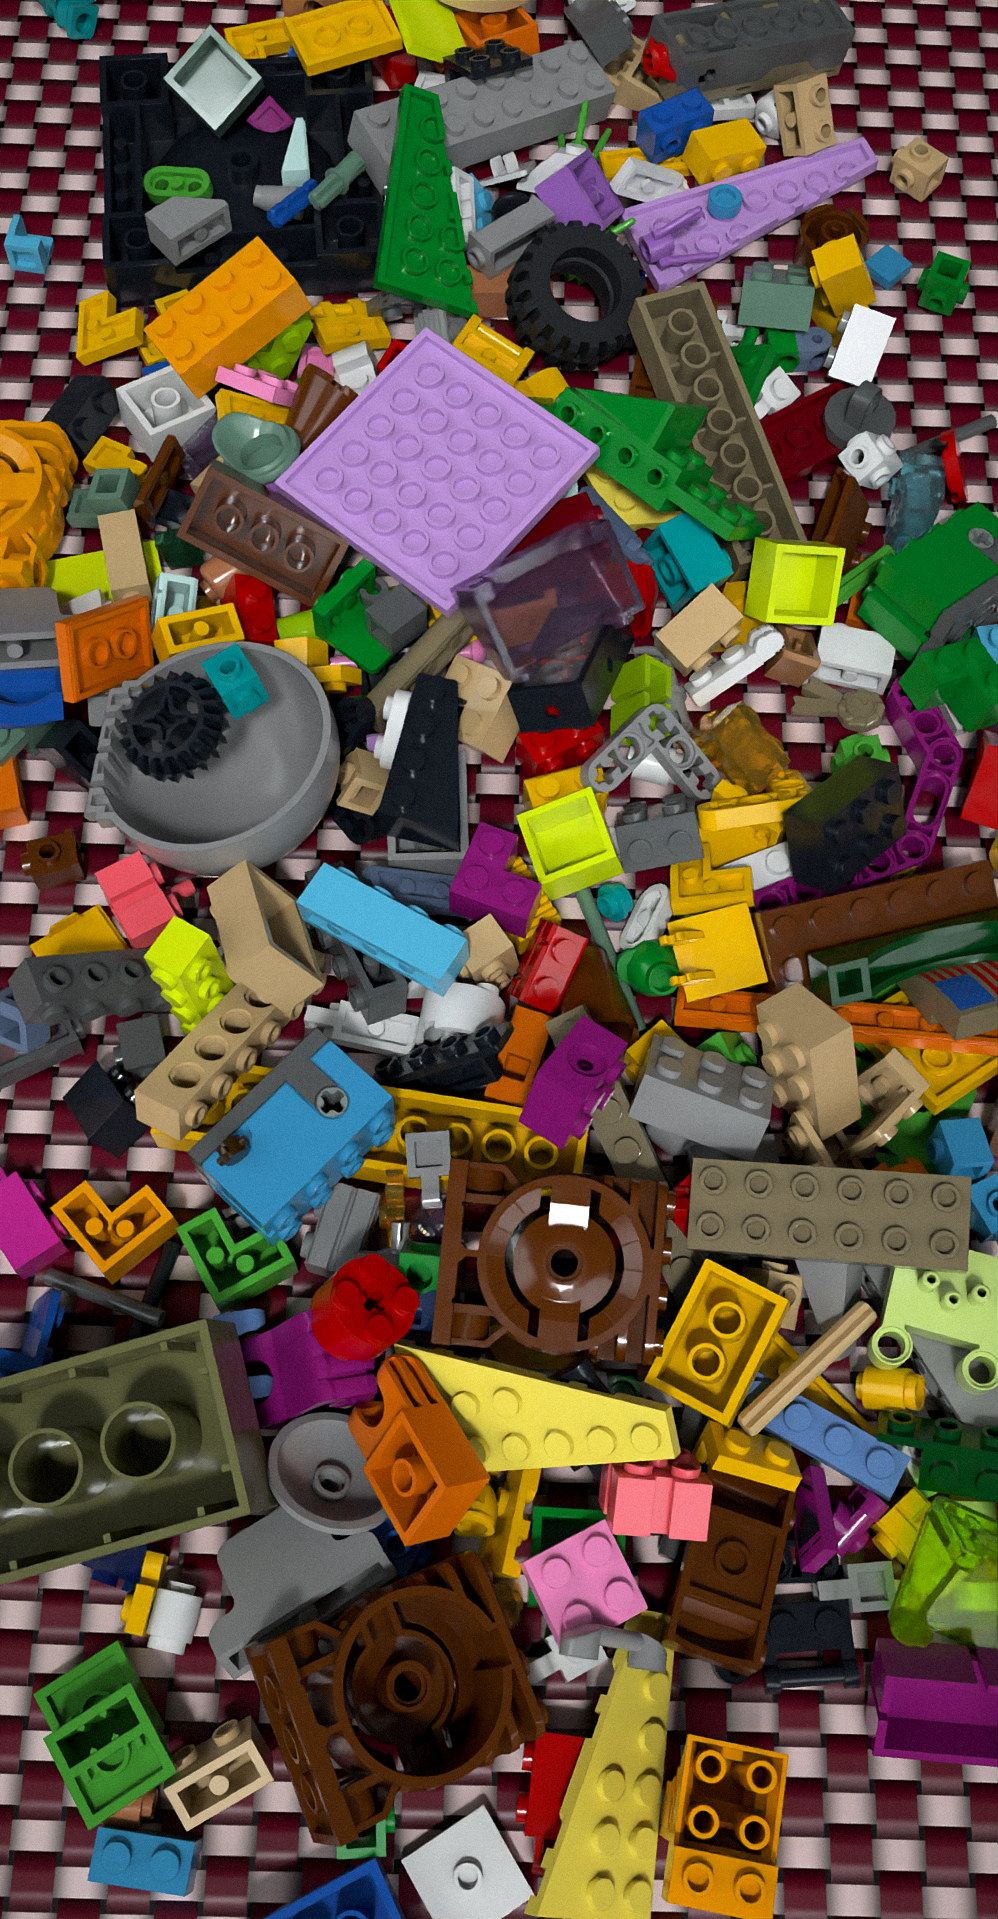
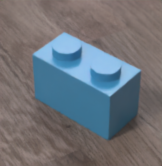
M111 1825L99 1826L87 1881L185 1897L193 1892L203 1838L142 1828L133 1829Z

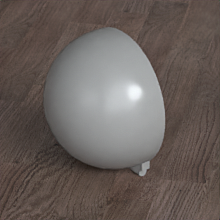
M227 641L195 647L166 659L137 680L123 681L121 688H111L108 693L104 713L106 719L102 722L97 747L99 753L95 757L90 785L94 788L89 789L84 817L90 821H97L101 828L116 827L133 846L145 855L165 866L185 873L221 877L243 860H247L258 869H261L282 859L296 849L313 832L324 816L337 784L340 767L339 733L332 707L321 684L315 675L292 655L272 646L244 641ZM237 642L257 673L270 700L236 720L233 719L230 713L225 717L231 726L230 729L222 733L226 737L228 744L217 746L216 750L219 752L220 758L210 757L206 761L209 771L198 767L195 769L194 779L183 775L179 783L172 782L168 778L163 783L162 781H157L152 776H145L137 769V766L127 759L125 755L127 751L122 748L119 742L124 735L118 726L127 721L121 710L131 709L133 706L129 696L139 697L142 693L141 684L148 685L149 687L152 686L155 675L166 680L170 671L178 673L180 676L186 671L193 674L196 678H204L213 688L214 686L200 663ZM187 702V709L190 713H198L197 703ZM152 740L153 751L161 752L162 745L158 743V740Z

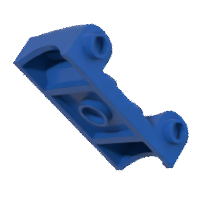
M60 666L0 670V729L25 728L64 720Z

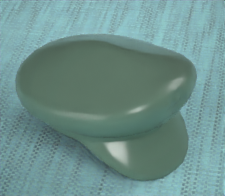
M243 412L226 414L216 423L212 430V443L216 451L224 459L223 463L262 485L278 479L298 458L301 450L300 438L291 427L280 423L264 421Z

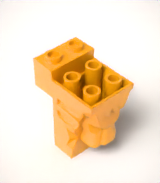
M687 1734L681 1767L678 1766L677 1775L674 1776L673 1780L667 1781L664 1784L658 1834L669 1841L661 1897L667 1903L742 1919H773L779 1867L776 1866L789 1759L788 1754Z

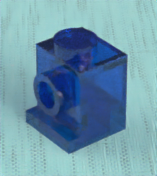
M142 1545L79 1564L93 1569L90 1579L115 1588L119 1579L125 1581L121 1590L134 1593L136 1584L140 1582L147 1550L153 1552L154 1549Z

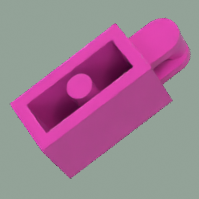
M0 1165V1249L14 1271L25 1280L69 1251L62 1240L68 1233L54 1213L47 1217L40 1204L46 1198L35 1181L30 1179L25 1182L17 1172L8 1176Z

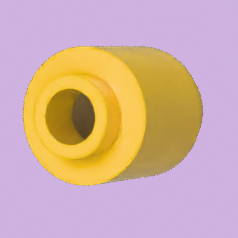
M868 1364L864 1373L860 1372L858 1374L855 1390L857 1398L862 1400L865 1409L885 1412L902 1410L911 1413L912 1410L920 1411L923 1408L926 1385L924 1376L922 1374H914L912 1369L898 1367L892 1370H882L875 1365Z

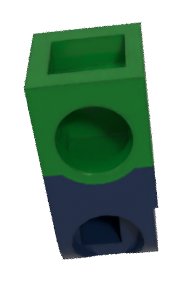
M405 1241L400 1251L399 1271L405 1276L411 1288L417 1292L420 1300L410 1330L432 1332L441 1244Z

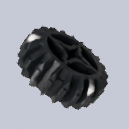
M170 671L166 680L155 675L154 684L150 687L141 684V695L139 697L129 696L133 704L131 709L121 710L127 721L118 726L124 735L119 742L122 748L127 751L125 754L127 759L137 766V769L145 776H152L157 781H162L163 783L167 778L172 782L179 783L183 775L194 779L195 769L198 767L209 771L206 761L210 757L220 758L216 748L218 745L228 744L226 737L222 733L231 728L229 721L225 718L230 712L222 702L217 690L214 687L211 688V684L204 678H196L193 674L186 671L181 676ZM187 702L197 703L198 713L191 714L187 709ZM152 740H158V743L162 745L161 752L153 751Z

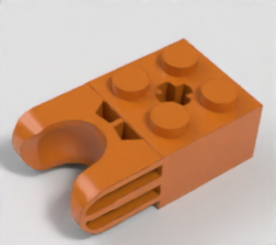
M391 1354L386 1357L377 1373V1383L381 1390L383 1401H368L356 1404L347 1421L348 1428L367 1461L362 1470L406 1547L450 1536L491 1477L422 1363L414 1356L408 1354Z

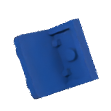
M52 1288L35 1301L20 1353L0 1348V1378L50 1364L53 1355V1347L47 1346L52 1329L57 1330L59 1328L65 1311V1303L60 1302L62 1290Z

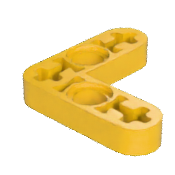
M784 769L769 772L764 775L766 793L710 801L697 806L699 828L701 830L714 831L783 821V813L813 789L797 770Z

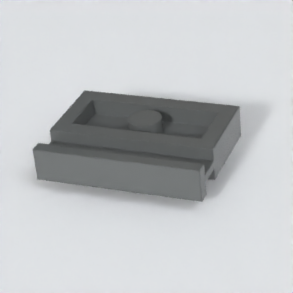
M388 292L380 293L365 302L368 317L381 316L382 321L397 320L402 318L403 314H412L414 319L418 317L419 313H423V309H427L425 304Z

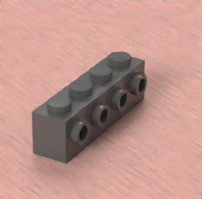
M343 861L329 864L335 869H338V867L346 868ZM320 867L305 872V889ZM316 928V935L323 949L328 948L333 956L331 962L338 980L344 979L349 988L347 993L353 1010L355 1012L361 1011L367 1025L406 1013L408 983L402 974Z
M150 947L29 957L22 961L8 980L25 1025L43 1023L45 1026H52L64 1020L81 1019L84 1022H88L101 1016L118 1015V1017H129L137 1012L144 1011L164 1013L171 1010L172 1006L161 996L162 989L160 985L150 977L152 971L144 959V955Z

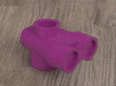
M860 1484L848 1496L849 1500L846 1504L838 1498L830 1500L839 1548L837 1554L841 1557L847 1551L851 1553L858 1552L866 1544L869 1538L867 1529L874 1522L877 1523L889 1508L871 1490Z

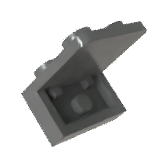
M677 793L663 797L662 803L647 806L646 801L629 803L623 806L624 811L617 813L615 831L625 874L704 858L696 817L695 798H686L685 793Z

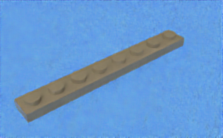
M582 1004L545 1022V1026L556 1048L583 1015L592 1020L586 1005ZM619 1078L613 1086L615 1092L602 1111L596 1108L591 1115L594 1117L592 1126L616 1177L637 1178L657 1182L666 1181L668 1182V1191H672L670 1182L642 1123L627 1117L631 1100ZM666 1220L664 1236L672 1237V1252L670 1265L662 1264L661 1272L680 1310L706 1258L701 1252H693L687 1249V1238L672 1220Z

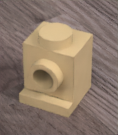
M356 747L353 752L346 756L345 761L339 768L337 779L341 788V793L336 799L338 806L373 816L381 803L388 779L387 769L380 768V759L374 758V753Z

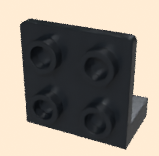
M503 39L488 40L485 42V46L476 49L473 47H460L455 49V54L443 57L445 82L464 76L471 80H478L533 65L532 56L520 51L519 47L510 46Z

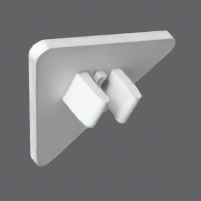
M514 152L505 154L503 157L498 155L490 159L493 175L479 180V183L482 187L526 176L536 166V162L532 160L518 165ZM502 158H503V160H504L506 169H504V165H503V162H502Z

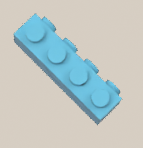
M323 863L296 901L301 918L305 922L444 997L470 957L466 936L458 928L450 924L441 926L430 920L429 915L421 908L411 904L408 907L395 901L394 897L384 888L376 885L371 888L363 884L353 872L344 867L335 869Z

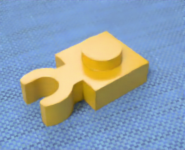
M147 1550L140 1582L136 1584L134 1593H127L123 1603L120 1620L126 1622L124 1632L149 1638L150 1635L145 1633L157 1588L161 1586L169 1556Z

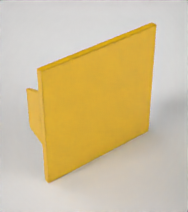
M100 904L95 905L82 914L72 913L52 925L48 935L30 945L36 957L130 949Z

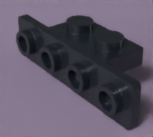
M510 1021L496 1026L486 1024L474 1033L462 1037L456 1034L445 1039L442 1043L431 1047L422 1045L412 1050L409 1054L397 1058L395 1055L388 1056L375 1066V1073L372 1078L379 1085L388 1087L419 1079L428 1093L445 1096L497 1082L504 1070L494 1055L503 1050L515 1028Z

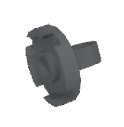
M864 380L859 387L842 389L830 397L822 418V422H824L826 427L825 435L827 439L843 451L847 448V443L850 439L865 431L877 435L884 434L890 439L896 425V412L891 402L882 395L883 390L872 382Z

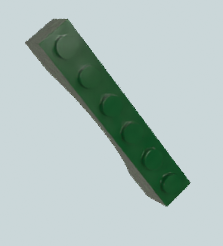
M998 909L807 954L812 993L829 1006L837 1007L873 998L891 985L920 973L954 965L998 961Z

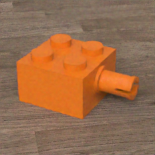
M522 6L493 13L466 10L454 13L466 47L476 49L485 46V42L488 40L503 39L505 43L512 47H519L520 51L530 56L540 53L538 24ZM433 61L437 73H442L444 71V64Z

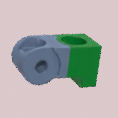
M765 327L761 344H771L777 353L769 373L778 366H781L785 373L821 369L832 345L831 334L821 327H811L809 332H781V329Z

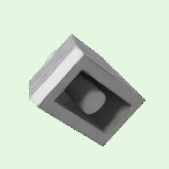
M173 196L145 213L150 241L175 266L232 231L228 203L221 199Z

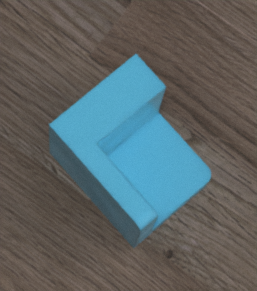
M14 214L4 242L11 270L45 274L55 245L53 238L27 234L22 215Z

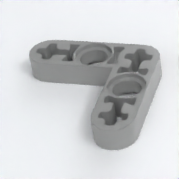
M660 704L644 706L637 710L583 764L580 771V780L584 788L591 786L595 794L610 792L652 753L680 790L688 798H695V801L711 799L714 788L721 781L717 769L671 711ZM656 715L658 718L655 723L657 729L650 730L648 727L651 723L650 716ZM670 732L671 735L665 738L663 734ZM623 738H629L635 747L634 755L630 760L624 759L619 752V744ZM674 742L680 743L685 751L684 759L679 764L671 759L669 753L670 747ZM611 762L616 765V767H610L603 774V779L606 782H596L595 778L598 775L596 769L606 767ZM688 768L691 770V772L683 773ZM704 775L705 780L702 784L705 789L698 790L696 787L699 783L697 776Z

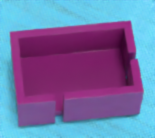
M877 1638L871 1672L873 1681H870L864 1715L872 1755L998 1767V1649L977 1647L974 1655L969 1654L968 1647L963 1645Z

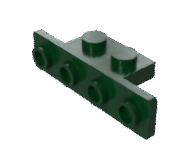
M902 1410L879 1412L877 1441L922 1449L918 1489L998 1503V1426L987 1425L979 1427L961 1424L959 1421L951 1418L935 1420L917 1417Z

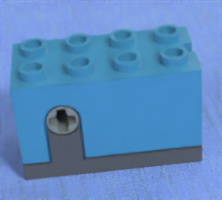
M316 1027L187 1153L195 1165L199 1177L274 1247L280 1240L286 1242L298 1232L303 1224L300 1219L312 1207L318 1210L327 1203L334 1193L332 1187L343 1176L347 1179L352 1177L364 1164L365 1159L363 1156L374 1145L379 1148L392 1137L396 1130L394 1127L396 1118L393 1097L331 1040L329 1041V1038ZM231 1136H247L249 1142L246 1146L250 1150L249 1154L235 1165L220 1166L217 1163V1159L220 1157L216 1151L217 1147Z

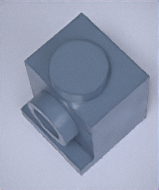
M10 987L0 992L1 1044L29 1054L51 1040L50 1026H45L43 1023L24 1024Z

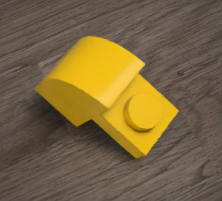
M308 636L274 640V648L292 655L315 675L328 701L329 693H346L347 686L362 685V669L342 664L329 665L328 643Z

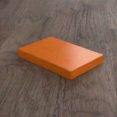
M136 594L55 622L63 701L76 703L120 686L123 681L140 678L154 667L149 601L146 595Z

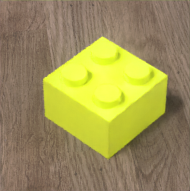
M755 537L744 615L765 623L833 626L846 548L819 541Z
M591 786L516 815L538 881L542 884V889L550 901L624 873L601 805Z

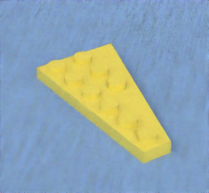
M403 1338L394 1344L395 1354H408L414 1356L422 1363L487 1472L675 1459L681 1453L671 1405L620 1392L612 1395L588 1389L587 1384L575 1381L564 1383L548 1379L547 1374L483 1358L476 1361L456 1356L454 1351L439 1347L432 1350L416 1346V1342Z
M644 1610L628 1619L624 1629L647 1634L659 1642L666 1614ZM665 1648L667 1661L666 1670L663 1673L627 1667L629 1651L616 1649L612 1660L615 1671L607 1695L601 1694L595 1709V1712L600 1715L592 1738H585L559 1812L562 1825L554 1848L547 1847L540 1866L546 1870L537 1896L530 1895L524 1914L535 1917L562 1919H651L674 1650Z

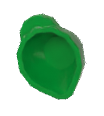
M659 939L644 940L633 948L625 949L618 955L615 963V970L619 978L628 983L634 991L644 996H666L673 993L678 987H671L669 980L671 977L680 976L673 947L669 945L660 946Z

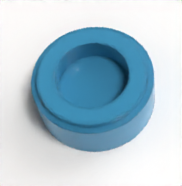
M720 184L713 187L708 195V211L719 219L734 218L741 210L742 193L738 188L729 184Z

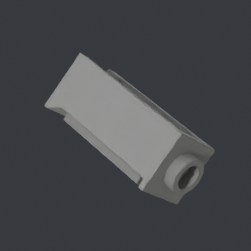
M533 194L526 204H522L475 233L469 231L467 257L470 264L491 280L515 265L533 238L542 230L547 231L544 225H548L556 220V214Z

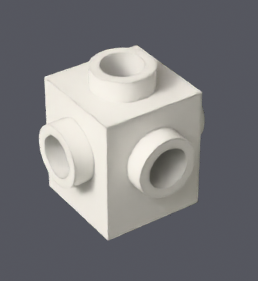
M868 431L857 434L847 443V448L838 455L845 469L856 478L860 486L875 490L888 482L904 466L896 454L895 445L886 435H877Z

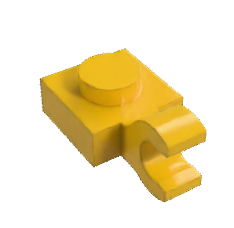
M103 435L82 461L85 470L94 474L95 469L130 468L140 487L146 477L144 473L148 469V466L143 462L134 460L136 457L132 448Z

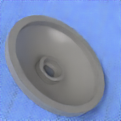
M333 1412L311 1413L296 1418L285 1425L271 1444L266 1465L268 1483L274 1497L293 1518L312 1529L324 1533L353 1535L376 1528L389 1517L362 1470L367 1461L348 1428L347 1420L349 1415Z

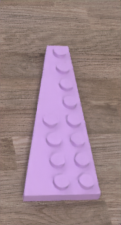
M861 137L824 148L808 156L794 157L734 175L718 182L714 181L625 208V211L618 217L619 224L632 217L636 219L635 224L625 229L624 233L654 289L657 292L673 288L875 172L879 160L866 139ZM720 184H729L740 190L743 200L741 210L737 216L731 219H719L710 214L707 202L709 192L713 187ZM701 206L702 216L699 219L671 234L675 249L670 252V256L717 252L719 257L706 261L671 264L661 269L657 262L650 265L647 264L640 251L639 238L667 225L695 207Z

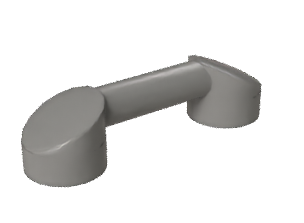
M587 1623L572 1627L561 1635L559 1655L598 1660L599 1647L606 1646L629 1651L627 1667L665 1673L667 1652L661 1643L647 1634L596 1623Z

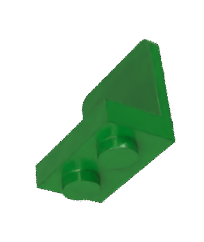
M363 558L354 568L350 567L345 570L339 582L328 593H323L316 599L312 608L315 635L369 674H377L396 654L392 656L367 632L365 609L367 608L360 602L359 590L363 588L370 595H377L379 592L375 589V566Z

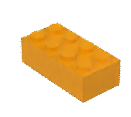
M257 236L143 330L194 396L200 399L219 383L215 381L219 366L234 369L235 363L243 364L310 310L312 306L296 279Z

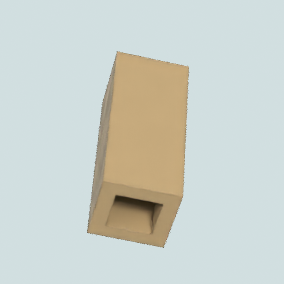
M135 509L98 515L109 585L114 602L141 594L148 596L149 606H152L153 593Z

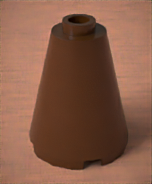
M308 363L302 372L284 425L291 427L300 438L301 450L299 456L359 396L347 385L342 386L333 380L334 376L311 363Z
M587 944L561 1000L559 1016L584 1004L592 1020L627 1042L628 1049L639 1040L638 1024L606 951L595 945Z

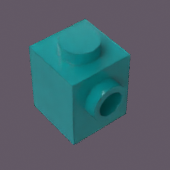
M237 642L200 663L234 720L254 711L258 706L270 700L257 673Z

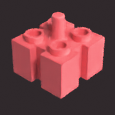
M140 851L94 873L112 913L133 949L151 947L174 915L184 920L182 917L184 914L178 902L196 893V888L189 878L166 889L163 884L165 881L155 862L152 861L147 864Z
M680 1448L681 1453L675 1459L602 1464L598 1502L603 1514H607L606 1521L611 1533L650 1537V1533L667 1534L669 1539L707 1542L713 1484L707 1474L701 1472L702 1466L695 1455H692L687 1449Z

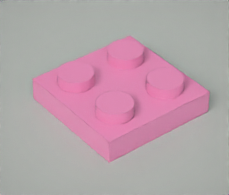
M235 363L234 369L219 366L215 381L269 402L289 407L292 404L299 384L287 379L282 380L278 378L279 375L262 369L256 370L239 363Z
M605 1519L519 1563L559 1649L561 1635L572 1627L587 1623L616 1627L648 1609Z

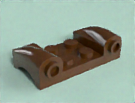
M708 1459L701 1468V1472H705L713 1484L707 1542L687 1540L675 1592L669 1598L659 1643L665 1648L749 1676L758 1671V1669L760 1670L766 1659L768 1641L765 1640L787 1534L792 1530L797 1516L798 1508L794 1505L797 1488L795 1492L713 1470Z

